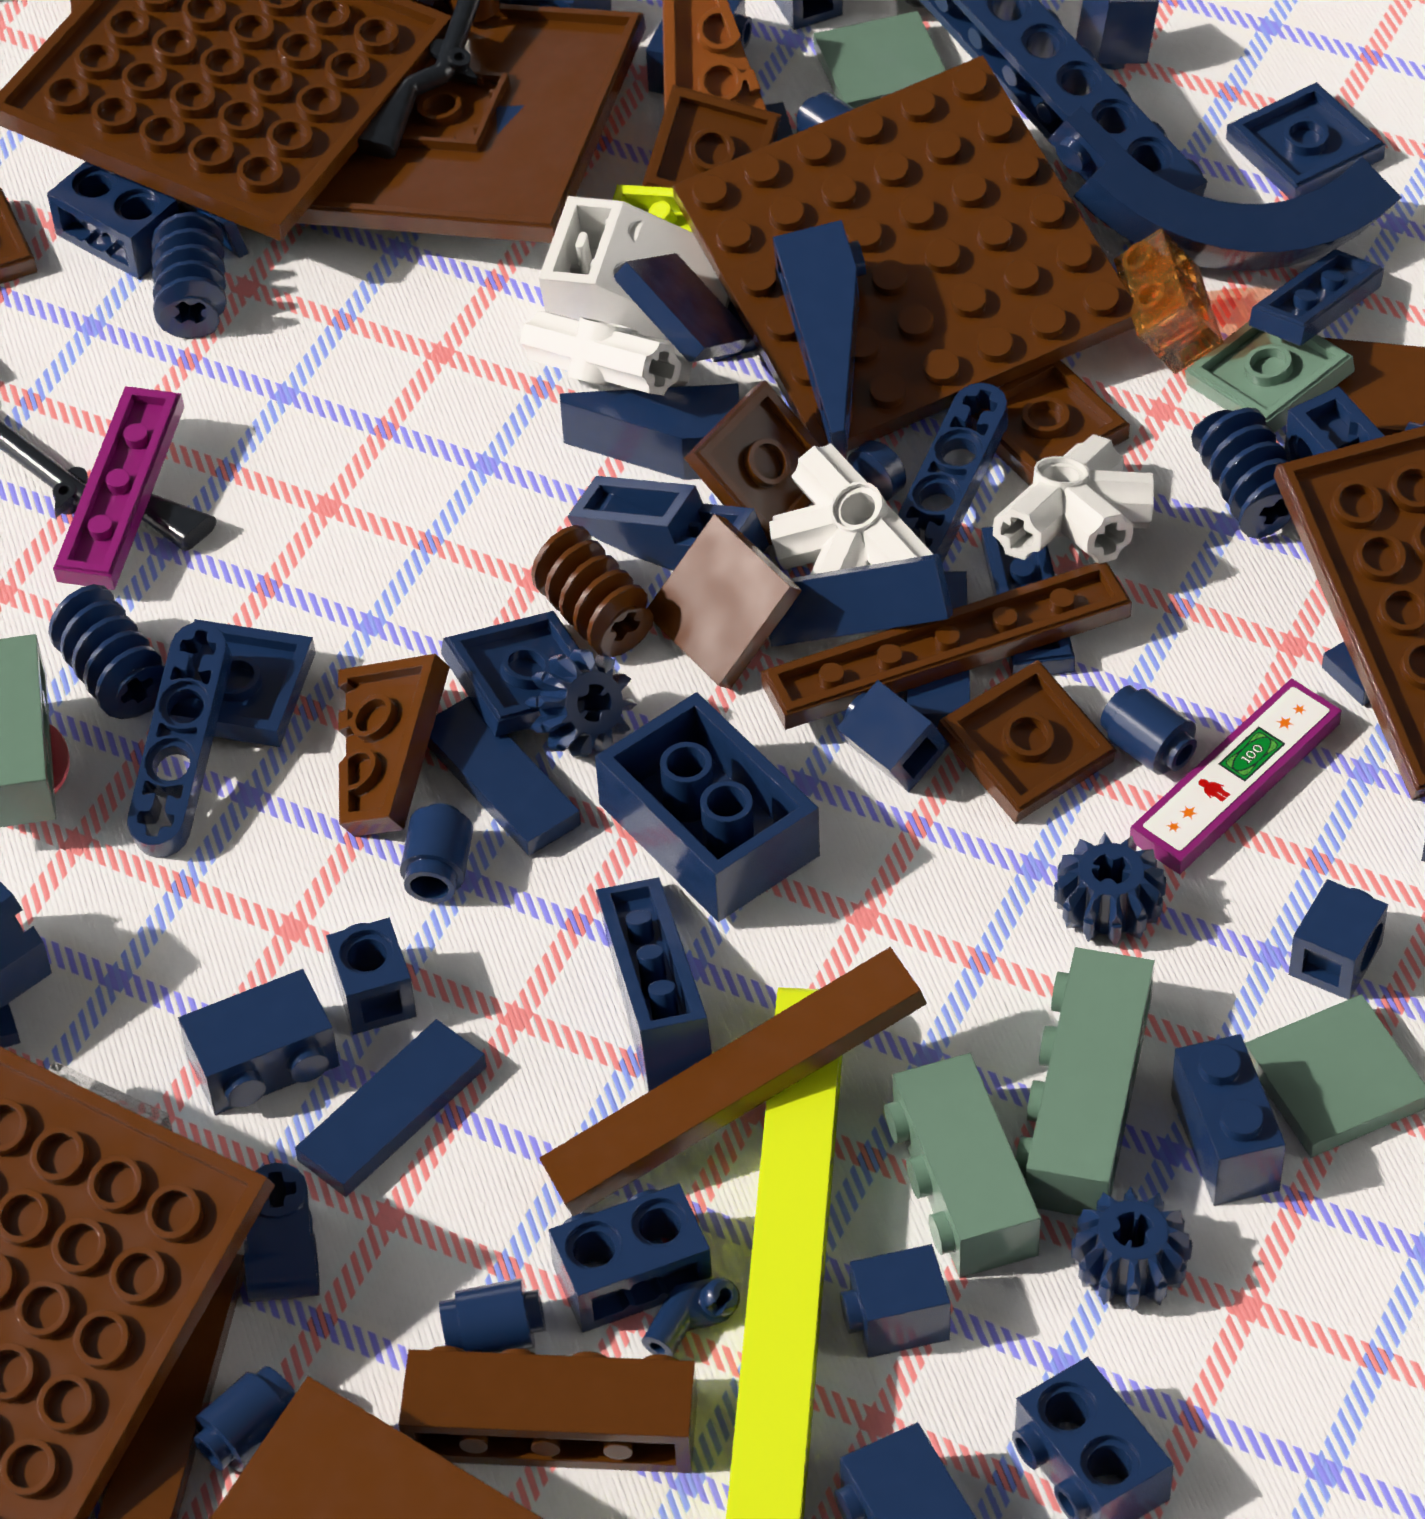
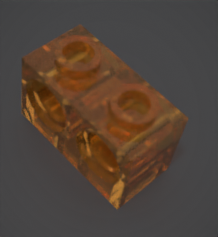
M1158 229L1113 259L1118 276L1134 301L1131 317L1137 336L1174 374L1224 344L1199 266L1163 229Z

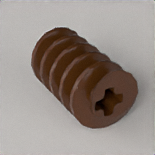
M573 525L563 528L551 536L541 547L534 559L531 570L533 585L543 596H546L547 600L557 611H560L565 620L574 626L579 635L588 641V644L598 655L620 656L633 649L646 637L653 627L654 619L651 610L646 608L648 594L640 585L633 584V578L626 570L619 569V564L611 555H605V549L598 541L592 540V536L583 526Z

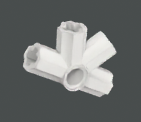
M537 311L534 318L524 323L520 338V344L524 346L527 352V360L567 370L568 377L604 386L619 388L621 385L642 392L664 396L669 387L686 386L692 370L693 362H688L669 340L638 334V331L625 326L588 318L577 320L554 313Z
M1092 434L1084 443H1077L1064 456L1047 457L1036 463L1034 466L1033 484L994 518L993 537L1002 544L1005 554L1025 560L1033 552H1040L1056 536H1066L1098 564L1116 560L1120 551L1131 543L1133 528H1149L1150 523H1152L1154 507L1153 473L1123 471L1124 457L1117 453L1113 447L1112 440Z
M832 444L823 447L813 446L798 459L796 471L791 476L795 484L814 505L773 516V521L769 522L771 541L776 551L777 560L784 570L816 562L810 574L812 575L933 555L925 544L889 507L878 488L871 483H867ZM868 517H870L869 520H867L866 522L860 524L863 520H865V519H867Z

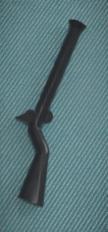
M481 0L457 1L445 38L436 39L430 44V55L437 59L435 65L402 79L358 138V151L385 159L395 158L418 95L445 85L452 78L477 85V76L470 68V53L464 48Z
M0 420V450L53 489L56 518L61 514L68 515L76 512L88 481L87 471L81 467L65 469ZM151 494L142 518L145 523L183 551L192 549L208 536L216 525V518L214 516L155 494Z

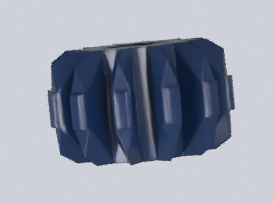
M589 649L573 650L570 657H567L565 654L552 656L548 659L549 672H537L531 677L535 685L541 690L540 696L529 697L524 703L529 708L539 709L541 715L530 728L536 733L549 732L547 747L553 751H565L568 748L569 754L572 757H588L593 749L596 752H602L613 745L612 734H625L631 730L621 714L622 710H631L637 703L633 699L623 698L621 691L632 678L626 674L613 675L615 659L607 655L597 656L594 659L593 652H590ZM578 696L584 697V710H578Z
M1104 832L1099 840V844L1096 846L1079 839L1077 846L1074 848V854L1062 855V860L1058 865L1057 882L1054 883V901L1057 903V908L1063 910L1062 918L1065 920L1066 929L1083 927V934H1085L1087 942L1091 941L1098 934L1108 935L1114 946L1121 939V933L1123 932L1141 939L1143 932L1146 930L1147 923L1158 922V917H1160L1163 909L1162 896L1166 893V877L1164 876V870L1157 867L1154 849L1136 851L1137 845L1132 836L1121 844L1112 843L1106 832Z
M1132 1186L1125 1193L1124 1200L1120 1202L1103 1192L1097 1201L1096 1210L1083 1209L1082 1214L1078 1218L1076 1236L1072 1239L1071 1257L1074 1259V1263L1079 1265L1078 1277L1081 1280L1082 1287L1099 1286L1098 1296L1101 1298L1103 1305L1117 1295L1125 1297V1302L1131 1311L1139 1304L1140 1296L1144 1295L1158 1305H1161L1163 1299L1167 1296V1287H1181L1186 1278L1187 1261L1191 1259L1192 1240L1189 1239L1190 1234L1184 1232L1185 1220L1182 1217L1181 1210L1164 1211V1201H1162L1160 1192L1147 1202L1138 1200V1196Z

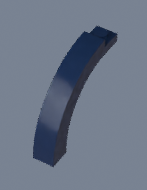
M1081 105L1048 139L1056 148V153L1061 162L1070 170L1079 172L1087 180L1073 197L1095 217L1120 235L1148 250L1173 260L1200 267L1229 271H1260L1287 267L1315 259L1333 249L1339 248L1358 236L1402 198L1363 157H1360L1341 176L1322 188L1286 201L1265 204H1239L1199 196L1167 182L1141 165Z

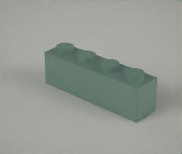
M1075 947L1069 973L1058 971L1056 974L1051 1011L1060 1012L1057 1027L1045 1025L1040 1048L1039 1065L1048 1066L1045 1082L1033 1080L1027 1108V1120L1036 1122L1033 1138L1020 1137L1016 1154V1161L1024 1179H1026V1185L1038 1209L1080 1216L1083 1209L1096 1210L1097 1201L1103 1192L1110 1197L1112 1195L1152 1000L1155 960Z

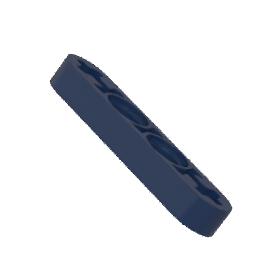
M989 383L968 385L955 396L898 513L901 520L919 539L920 529L925 531L926 547L933 554L940 553L942 564L995 455L1001 437L1007 429L1008 409L1005 394L998 387ZM981 409L991 410L984 411L980 415L976 424L977 432L972 430L971 415H975ZM957 449L968 450L975 455L971 462L961 466H954L943 460L946 454ZM935 494L947 495L954 500L950 507L942 511H930L921 505L926 498Z
M193 622L182 627L175 634L170 644L128 812L127 826L136 845L146 855L155 858L168 857L177 853L186 845L190 836L231 668L232 654L222 631L210 623ZM203 644H209L213 654H206L201 658L198 670L202 679L201 682L194 679L195 666L189 653H199ZM194 697L204 703L201 715L194 721L178 723L171 719V711L174 705L182 699ZM180 754L190 759V766L181 778L166 781L157 776V768L164 758ZM158 795L167 799L165 813L172 826L161 827L158 836H152L146 824H156L159 820L162 804L157 797Z

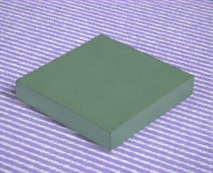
M918 11L813 33L814 50L835 96L853 108L860 107L946 71Z
M1248 321L1185 369L1188 386L1225 410L1234 411L1247 407L1258 409L1264 414L1266 425L1276 433L1287 424L1288 409L1331 390L1352 374L1355 369L1352 355L1318 334L1302 346L1251 327Z
M1362 994L1245 1043L1261 1085L1311 1158L1425 1110V1083Z

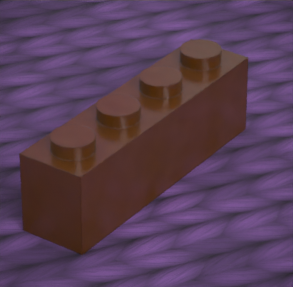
M437 1346L430 1350L408 1349L398 1424L399 1431L451 1463L692 1473L698 1399L695 1361L678 1360L675 1357L664 1354H654L638 1359L607 1357L601 1353L591 1351L564 1356L539 1355L519 1348L507 1349L501 1353L466 1352L454 1346Z

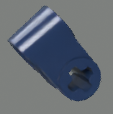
M287 1163L263 1165L255 1172L267 1177L275 1187L249 1231L247 1239L244 1240V1263L249 1302L319 1296L320 1282L315 1233H313V1220L309 1208L308 1188L305 1177L297 1168Z

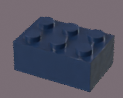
M698 692L595 756L599 804L718 922L820 856L819 807Z

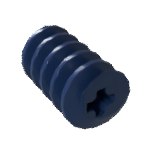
M195 212L175 214L160 223L154 230L151 240L153 251L154 317L163 331L175 337L192 339L214 333L220 323L219 316L224 312L227 304L224 277L225 264L223 260L225 256L223 247L224 235L219 223L206 214Z
M1249 407L1234 411L1221 410L1206 416L1196 424L1191 435L1192 446L1200 454V459L1209 470L1213 482L1219 487L1222 498L1229 504L1230 512L1239 521L1241 531L1248 537L1261 539L1282 529L1289 522L1291 516L1273 475L1277 465L1290 461L1286 459L1285 449L1276 442V434L1266 425L1264 414L1256 408Z
M92 584L81 587L69 594L57 606L50 618L48 634L52 645L62 654L65 662L73 668L74 674L85 684L86 690L97 700L99 707L108 716L118 719H129L150 712L155 708L165 668L162 664L161 655L153 647H150L147 637L138 631L136 623L126 616V610L114 600V595L105 586Z

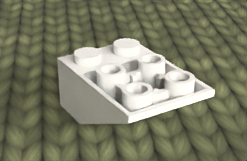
M568 196L538 278L545 312L577 320L588 318L617 324L636 330L638 334L667 339V337L615 281L614 275L626 261L677 253L726 308H728L730 298L694 233L629 203L616 200Z

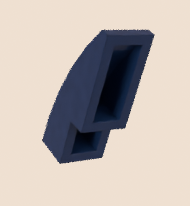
M596 476L568 514L571 525L583 526L596 539L636 558L672 571L677 567L714 514L730 521L762 553L769 546L754 508L705 504L700 497L696 485Z

